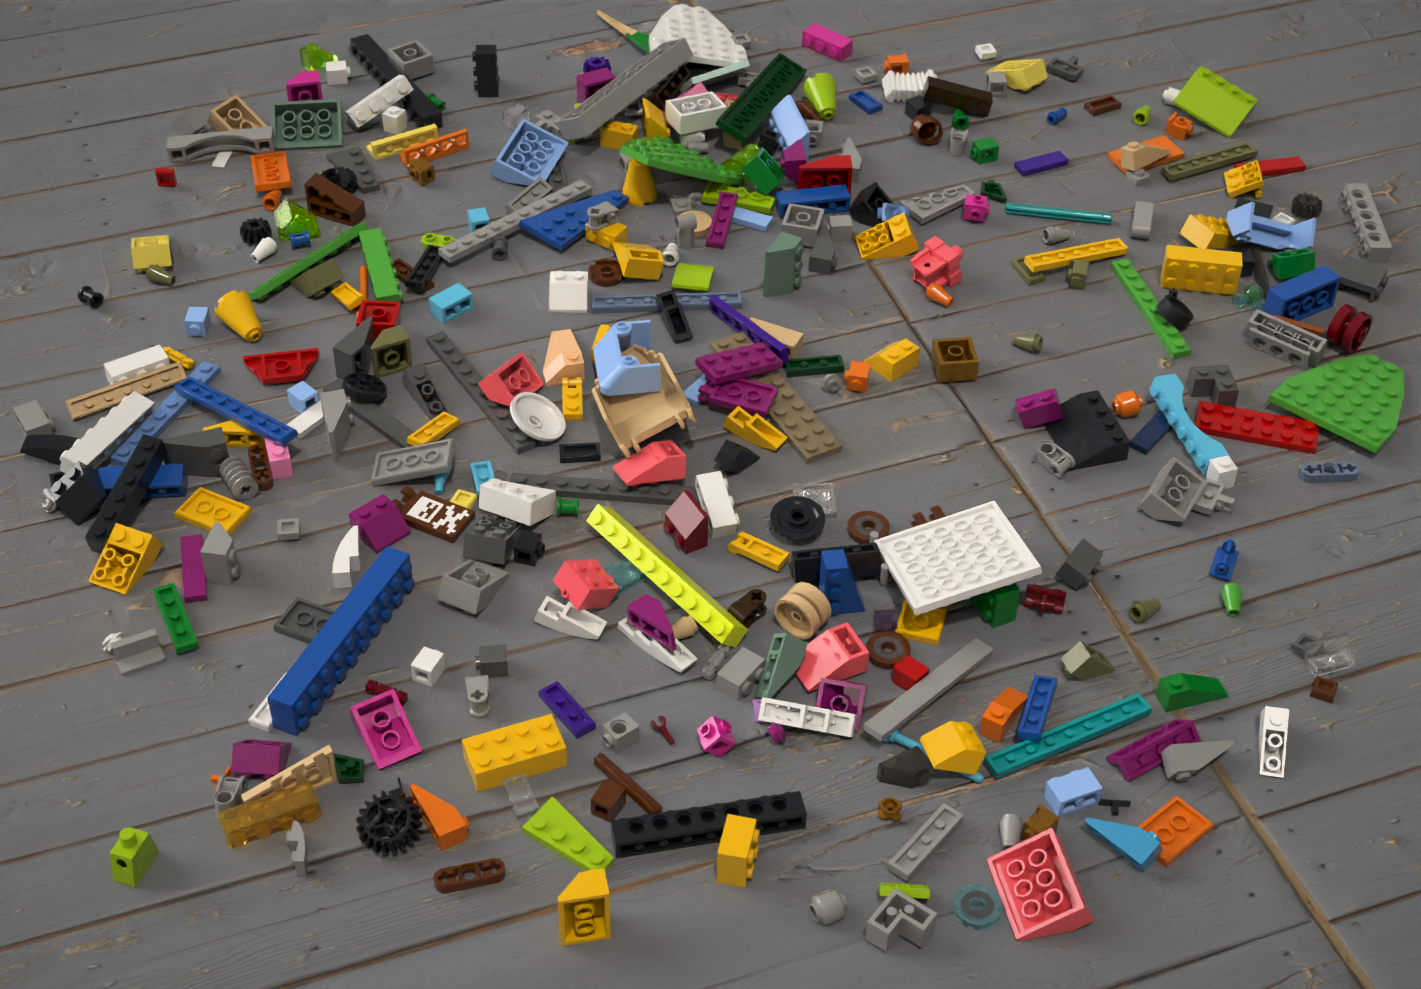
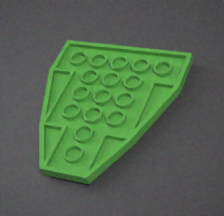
M654 135V138L643 137L633 139L624 143L620 149L621 153L654 168L723 184L744 185L745 178L741 177L738 171H729L726 169V165L721 163L715 164L712 158L699 156L700 153L695 150L688 151L686 149L687 146L680 143L675 144L673 143L674 140L664 136L662 138Z
M1369 353L1340 359L1289 377L1270 394L1268 401L1377 453L1394 436L1404 397L1403 369Z

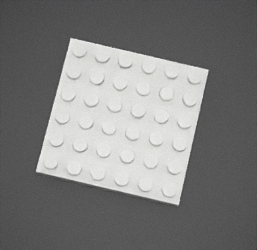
M995 501L874 540V543H877L880 550L881 558L886 563L915 615L925 614L931 610L946 607L952 603L967 600L973 596L1042 574L1040 564Z

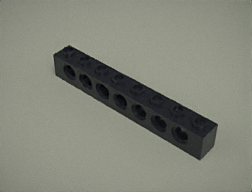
M785 792L778 795L761 796L746 800L740 799L733 802L715 803L701 807H691L675 811L669 810L662 813L611 820V838L616 859L718 843L721 841L727 814L757 819L756 829L760 830V836L806 829L807 812L801 792Z

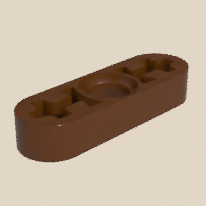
M254 444L247 451L252 476L258 484V490L267 491L273 487L274 483L266 447L262 444ZM258 466H266L263 469H256Z
M491 858L439 869L434 874L435 889L440 893L446 894L499 883L506 875L505 864L500 859ZM491 869H496L497 873H492ZM467 872H474L476 877L467 880L463 878V875ZM455 876H459V881H456ZM447 878L448 882L443 883L442 879Z

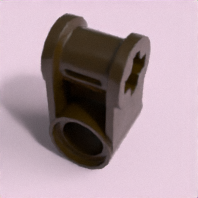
M753 589L738 601L732 603L727 611L742 625L749 628L755 621L766 614L767 608L764 604L766 593L761 589Z

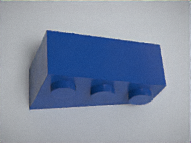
M844 549L822 551L819 590L830 603L831 615L866 612L861 591L858 588Z

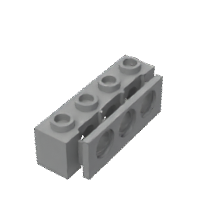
M1257 309L1247 324V345L1303 370H1307L1308 364L1316 367L1325 354L1327 339Z

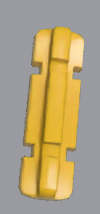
M170 347L162 348L170 361L174 363L180 361L185 369L193 368L194 360L191 358H187V356L176 350L174 351Z

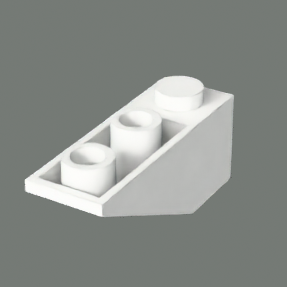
M1265 706L1261 711L1259 775L1284 778L1289 709Z

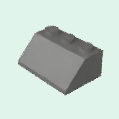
M1173 457L1159 471L1138 507L1155 520L1183 522L1207 481Z

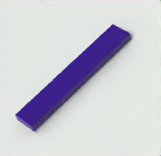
M713 295L709 298L711 313L736 331H743L754 344L763 342L783 361V364L789 362L787 346L717 296Z

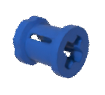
M308 230L296 234L289 233L292 249L303 245L311 246Z

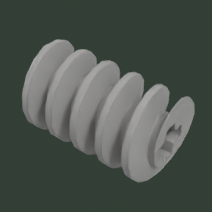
M231 456L225 459L220 465L219 472L233 496L238 500H248L254 497L259 487L243 460L239 456Z

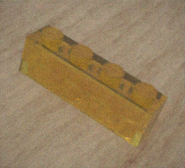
M311 781L219 812L217 817L229 850L248 842L265 838L279 831L290 829L293 821H298L299 824L313 821L316 818L322 817L319 799Z

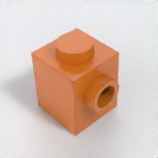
M851 361L850 369L846 370L844 375V382H847V390L866 393L870 379L871 363Z

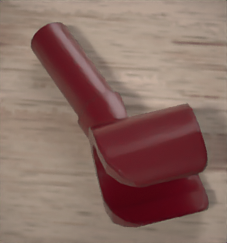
M663 716L658 717L661 726H657L655 721L652 720L650 722L651 728L655 731H660L669 744L673 745L675 741L665 727L666 719Z

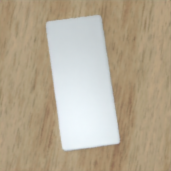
M220 150L211 166L224 167L233 150Z

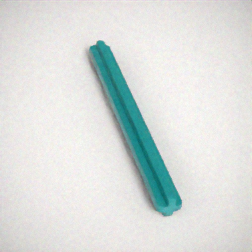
M1007 203L1005 212L1008 214L1111 224L1113 218L1112 214L1014 203Z

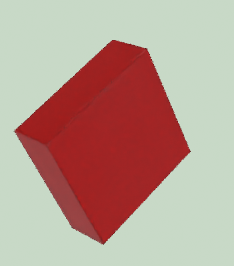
M156 168L155 174L158 186L176 187L177 181L174 169Z

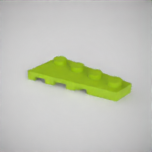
M710 180L702 195V202L717 205L720 192L738 194L736 207L763 214H771L775 205V198L765 196L758 192L750 193L743 187L735 188L731 184Z

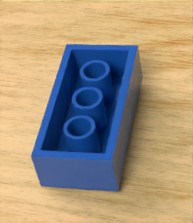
M1324 265L1268 289L1263 312L1272 316L1278 315L1300 321L1331 308L1335 301L1341 277Z

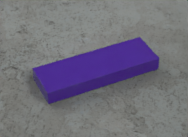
M1059 150L1017 161L1014 164V168L1022 176H1027L1068 165L1069 159Z
M558 681L538 691L542 701L576 739L596 729V723Z

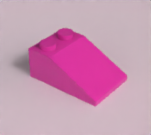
M394 689L350 707V716L378 771L422 752Z

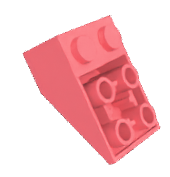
M672 440L651 442L643 447L641 452H635L631 457L613 466V470L628 486H638L643 483L657 484L659 481L675 482L678 479L686 478V454Z
M847 622L826 630L807 644L806 656L794 673L807 692L819 689L820 678L843 680L868 671L869 651Z

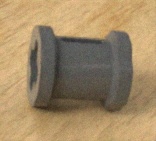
M504 237L494 238L492 241V247L494 248L492 250V257L498 261L505 260L508 256V240Z

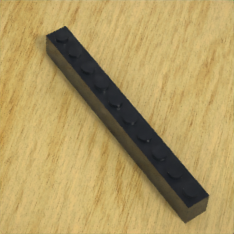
M368 34L350 39V54L357 59L358 63L364 66V69L371 74L373 79H376L380 87L398 75H405L414 90L395 103H398L401 109L406 110L408 117L416 123L417 127L422 128L435 124L437 129L443 127L442 112Z

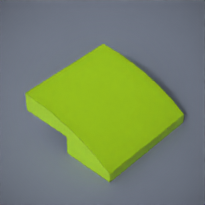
M678 263L673 276L672 287L709 291L715 267Z

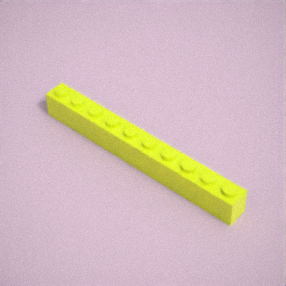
M597 504L586 521L721 644L736 648L748 629L616 511Z

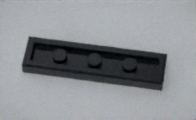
M428 245L405 280V287L418 290L425 288L443 260L438 251L441 247Z

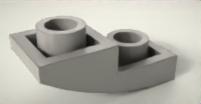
M293 821L291 831H287L286 845H289L291 850V865L295 866L297 876H307L308 854L304 834L299 822Z

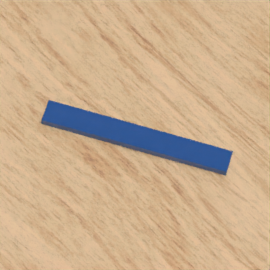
M190 376L174 386L177 393L281 446H284L298 436L296 429Z

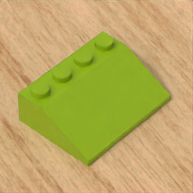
M1200 66L1172 104L1230 138L1251 115L1258 99L1241 90L1238 86L1226 81L1223 77L1211 72L1208 68Z

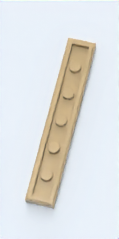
M179 361L66 400L65 403L74 421L119 405L125 396H129L133 391L145 396L177 385L186 379L187 376Z

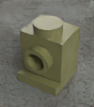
M1071 259L1067 277L1068 280H1071V288H1085L1089 261Z

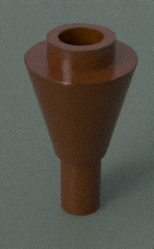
M807 99L800 100L796 104L802 116L822 121Z

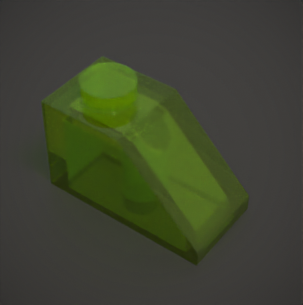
M309 43L299 49L301 64L309 71L318 70L326 66L325 62L338 60L337 56L314 43Z

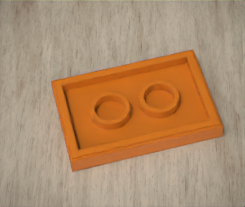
M1176 795L1138 827L1147 833L1152 831L1161 839L1160 843L1163 851L1156 860L1167 868L1213 830L1214 824Z

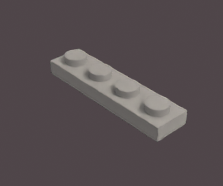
M943 803L888 862L887 869L908 882L960 825L964 815Z

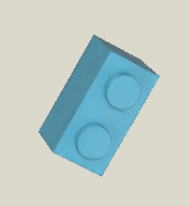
M460 283L428 298L430 313L443 324L474 308L473 293Z

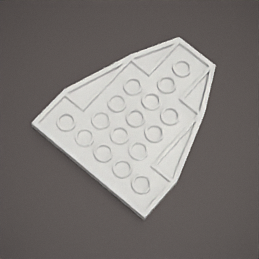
M674 5L661 16L648 40L651 52L663 42L685 37L693 53V56L688 59L689 62L726 67L748 60L746 50L742 45L734 43L731 38L732 34L725 25L709 11L699 6Z

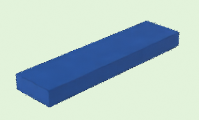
M1035 675L1017 730L1018 739L1040 742L1056 691L1058 678Z

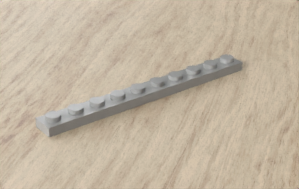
M582 180L576 181L439 248V255L449 263H452L492 243L496 237H504L521 229L519 227L520 220L569 205L592 194V187Z

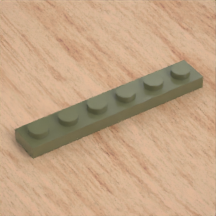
M1244 142L1164 165L1161 168V173L1170 181L1255 157L1258 150L1249 142Z

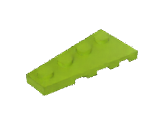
M553 796L522 827L523 834L584 871L605 869L606 873L614 864V857Z

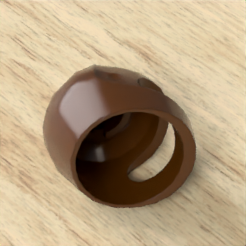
M921 114L912 121L910 132L917 141L924 144H934L941 139L943 128L938 120L929 115ZM938 126L939 131L937 136L932 140H928L935 134Z

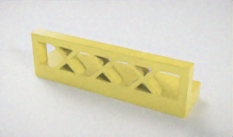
M435 124L377 140L371 142L370 145H366L367 151L374 160L402 153L404 148L438 138V129Z

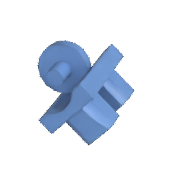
M883 203V207L877 209V219H882L885 222L903 212L906 217H909V207Z

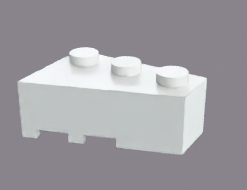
M490 479L480 485L479 508L531 526L554 514L556 490L506 482L500 479Z

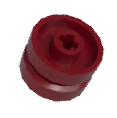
M1349 304L1343 305L1337 311L1326 333L1327 342L1335 346L1341 344L1343 350L1354 353L1362 345L1370 331L1373 320L1372 315L1363 311L1357 313L1355 307Z

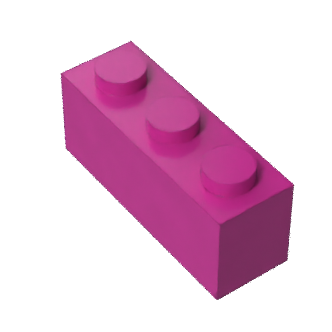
M815 23L802 31V45L839 62L852 54L853 40Z

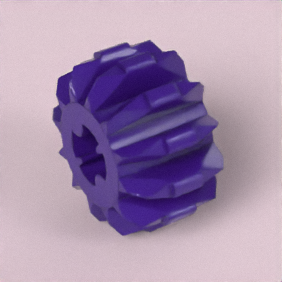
M591 57L586 59L583 72L587 73L606 67L611 71L609 60L604 59V57Z

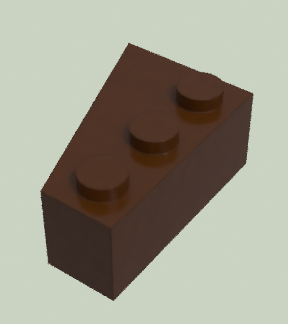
M315 173L304 184L308 214L351 227L359 224L366 216L363 200L321 175Z

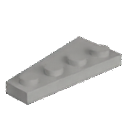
M963 184L944 189L943 193H929L928 197L920 198V196H917L908 202L901 200L899 205L909 207V215L923 224L965 204L966 194L975 195L976 193Z

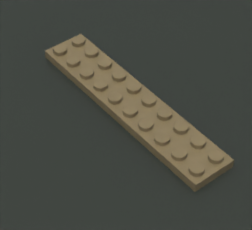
M742 331L710 342V350L713 353H718L754 343ZM777 370L744 377V379L779 387L778 395L767 414V418L780 432L788 437V443L806 464L842 452V445Z

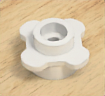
M118 632L117 634L113 633L107 636L102 643L105 646L103 650L113 654L110 643L123 639L122 636L124 634Z

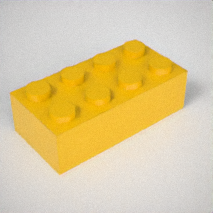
M1167 245L1161 270V288L1236 296L1242 271V253Z
M552 714L462 739L464 760L477 792L568 766L567 747Z

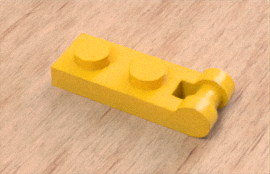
M562 377L563 416L565 420H583L582 377H576V379Z
M739 532L735 537L736 540H732L727 546L732 554L739 553L775 571H779L789 560L790 556L789 552L745 532Z

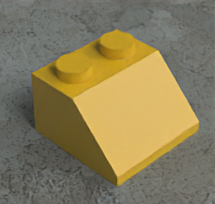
M642 98V128L644 137L654 138V135L662 138L664 136L670 138V129L668 128L667 120L664 118L663 111L646 98Z
M903 339L886 346L865 359L864 362L871 363L872 370L888 381L893 382L918 366L920 347L908 339Z
M949 721L920 738V742L934 769L976 775L987 753L972 725L964 721Z

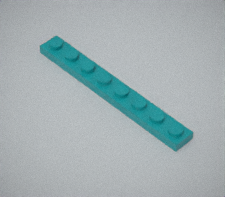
M1137 693L1043 732L1040 742L1024 740L988 755L984 759V764L994 777L999 779L1151 714L1152 707Z

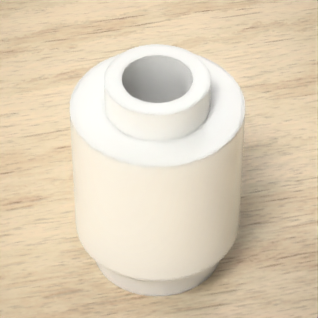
M1171 87L1168 90L1165 89L1162 97L1165 100L1164 103L1177 107L1172 102L1181 90Z

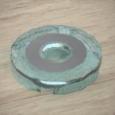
M971 884L957 891L953 898L952 911L961 925L974 927V930H984L998 923L1002 914L1003 904L1000 896L993 889L985 885ZM979 904L984 909L978 911L973 909L971 905Z

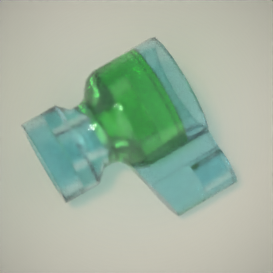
M1257 283L1245 287L1242 292L1235 293L1232 296L1233 304L1237 308L1249 304L1255 310H1262L1266 301L1263 290Z

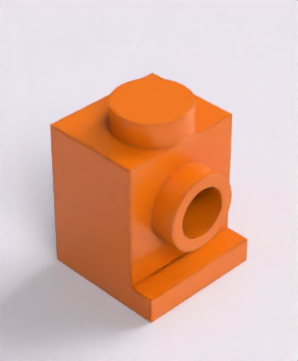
M903 53V55L887 56V61L883 62L884 71L887 73L888 71H893L895 75L899 72L900 76L904 73L906 76L909 69V60L906 53Z
M1174 112L1167 121L1165 134L1184 141L1194 130L1193 121L1185 117L1177 116L1178 113Z

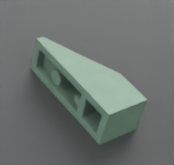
M788 633L774 634L755 698L762 699L764 697L771 699L802 664L806 656L807 642Z

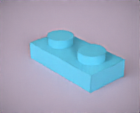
M490 460L470 464L477 497L480 495V485L490 479H495Z

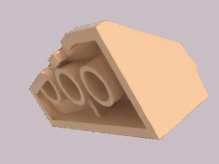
M571 329L553 331L551 333L543 368L546 386L562 384V377H568V379L582 377V381H585L584 360Z

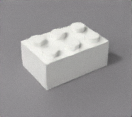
M712 91L666 101L665 119L680 135H687L691 132L719 128L715 123L727 110V106Z

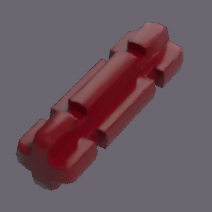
M370 679L365 685V691L373 695L376 693V696L394 689L401 705H404L408 700L406 692L401 690L397 692L396 688L383 683L378 684L379 682Z

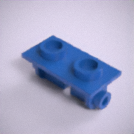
M1232 539L1225 541L1223 546H1218L1209 573L1210 576L1228 581L1231 580L1239 551L1235 550L1236 544Z

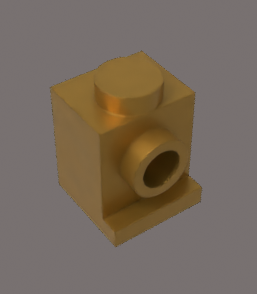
M421 157L409 162L407 169L410 177L418 181L421 187L435 180L433 164Z
M1039 804L1035 816H1029L1024 823L1023 839L1027 840L1050 828H1053L1056 832L1059 817Z

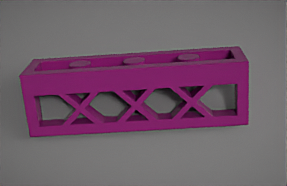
M1175 719L1106 756V759L1110 764L1119 765L1124 780L1130 781L1163 763L1160 752L1169 745L1201 741L1193 720Z

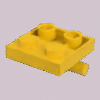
M1258 160L1224 172L1230 198L1249 191H1253L1256 198L1262 197L1261 190L1262 186H1264V181Z

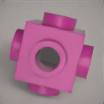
M966 194L963 219L984 222L985 215H989L990 204H987L988 197Z
M712 716L697 729L700 737L699 741L703 749L717 757H721L736 744L732 734V727L725 719L722 720Z

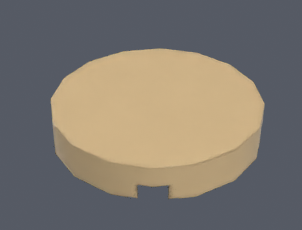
M690 210L680 214H695L697 228L694 229V237L709 233L712 219L705 212Z

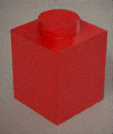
M907 655L902 661H897L894 665L892 683L907 691L929 674L930 668Z

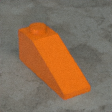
M1008 687L990 703L982 715L979 734L997 743H1001L1026 705L1029 695Z
M416 784L410 785L413 803H417L419 806L418 812H421L424 823L441 851L468 840L467 829L470 827L464 815L461 816L454 806Z

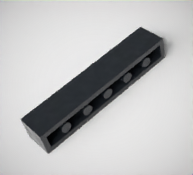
M146 434L142 435L85 536L92 551L102 554L116 523L124 526L129 524L168 454L162 439Z

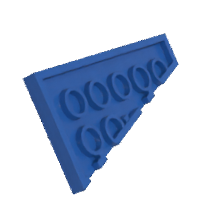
M614 189L520 220L519 227L562 251L585 234V224L589 221V216L587 215L588 208L608 201L617 209H620L629 202V197Z

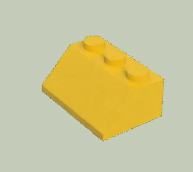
M592 869L578 873L558 896L561 946L611 938L610 893L605 869Z

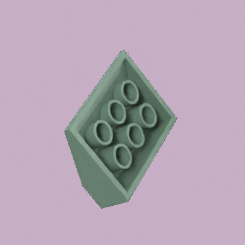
M341 99L271 102L272 126L276 139L275 150L343 147V109Z

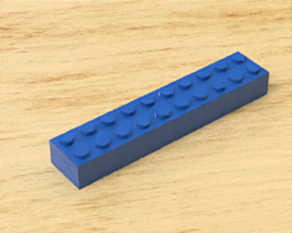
M386 546L267 697L273 728L298 736L308 726L310 719L315 713L319 712L325 699L332 695L338 682L344 679L346 672L356 663L361 652L367 649L373 636L379 633L383 623L389 620L393 610L401 604L405 594L413 588L414 580L412 578L410 554Z

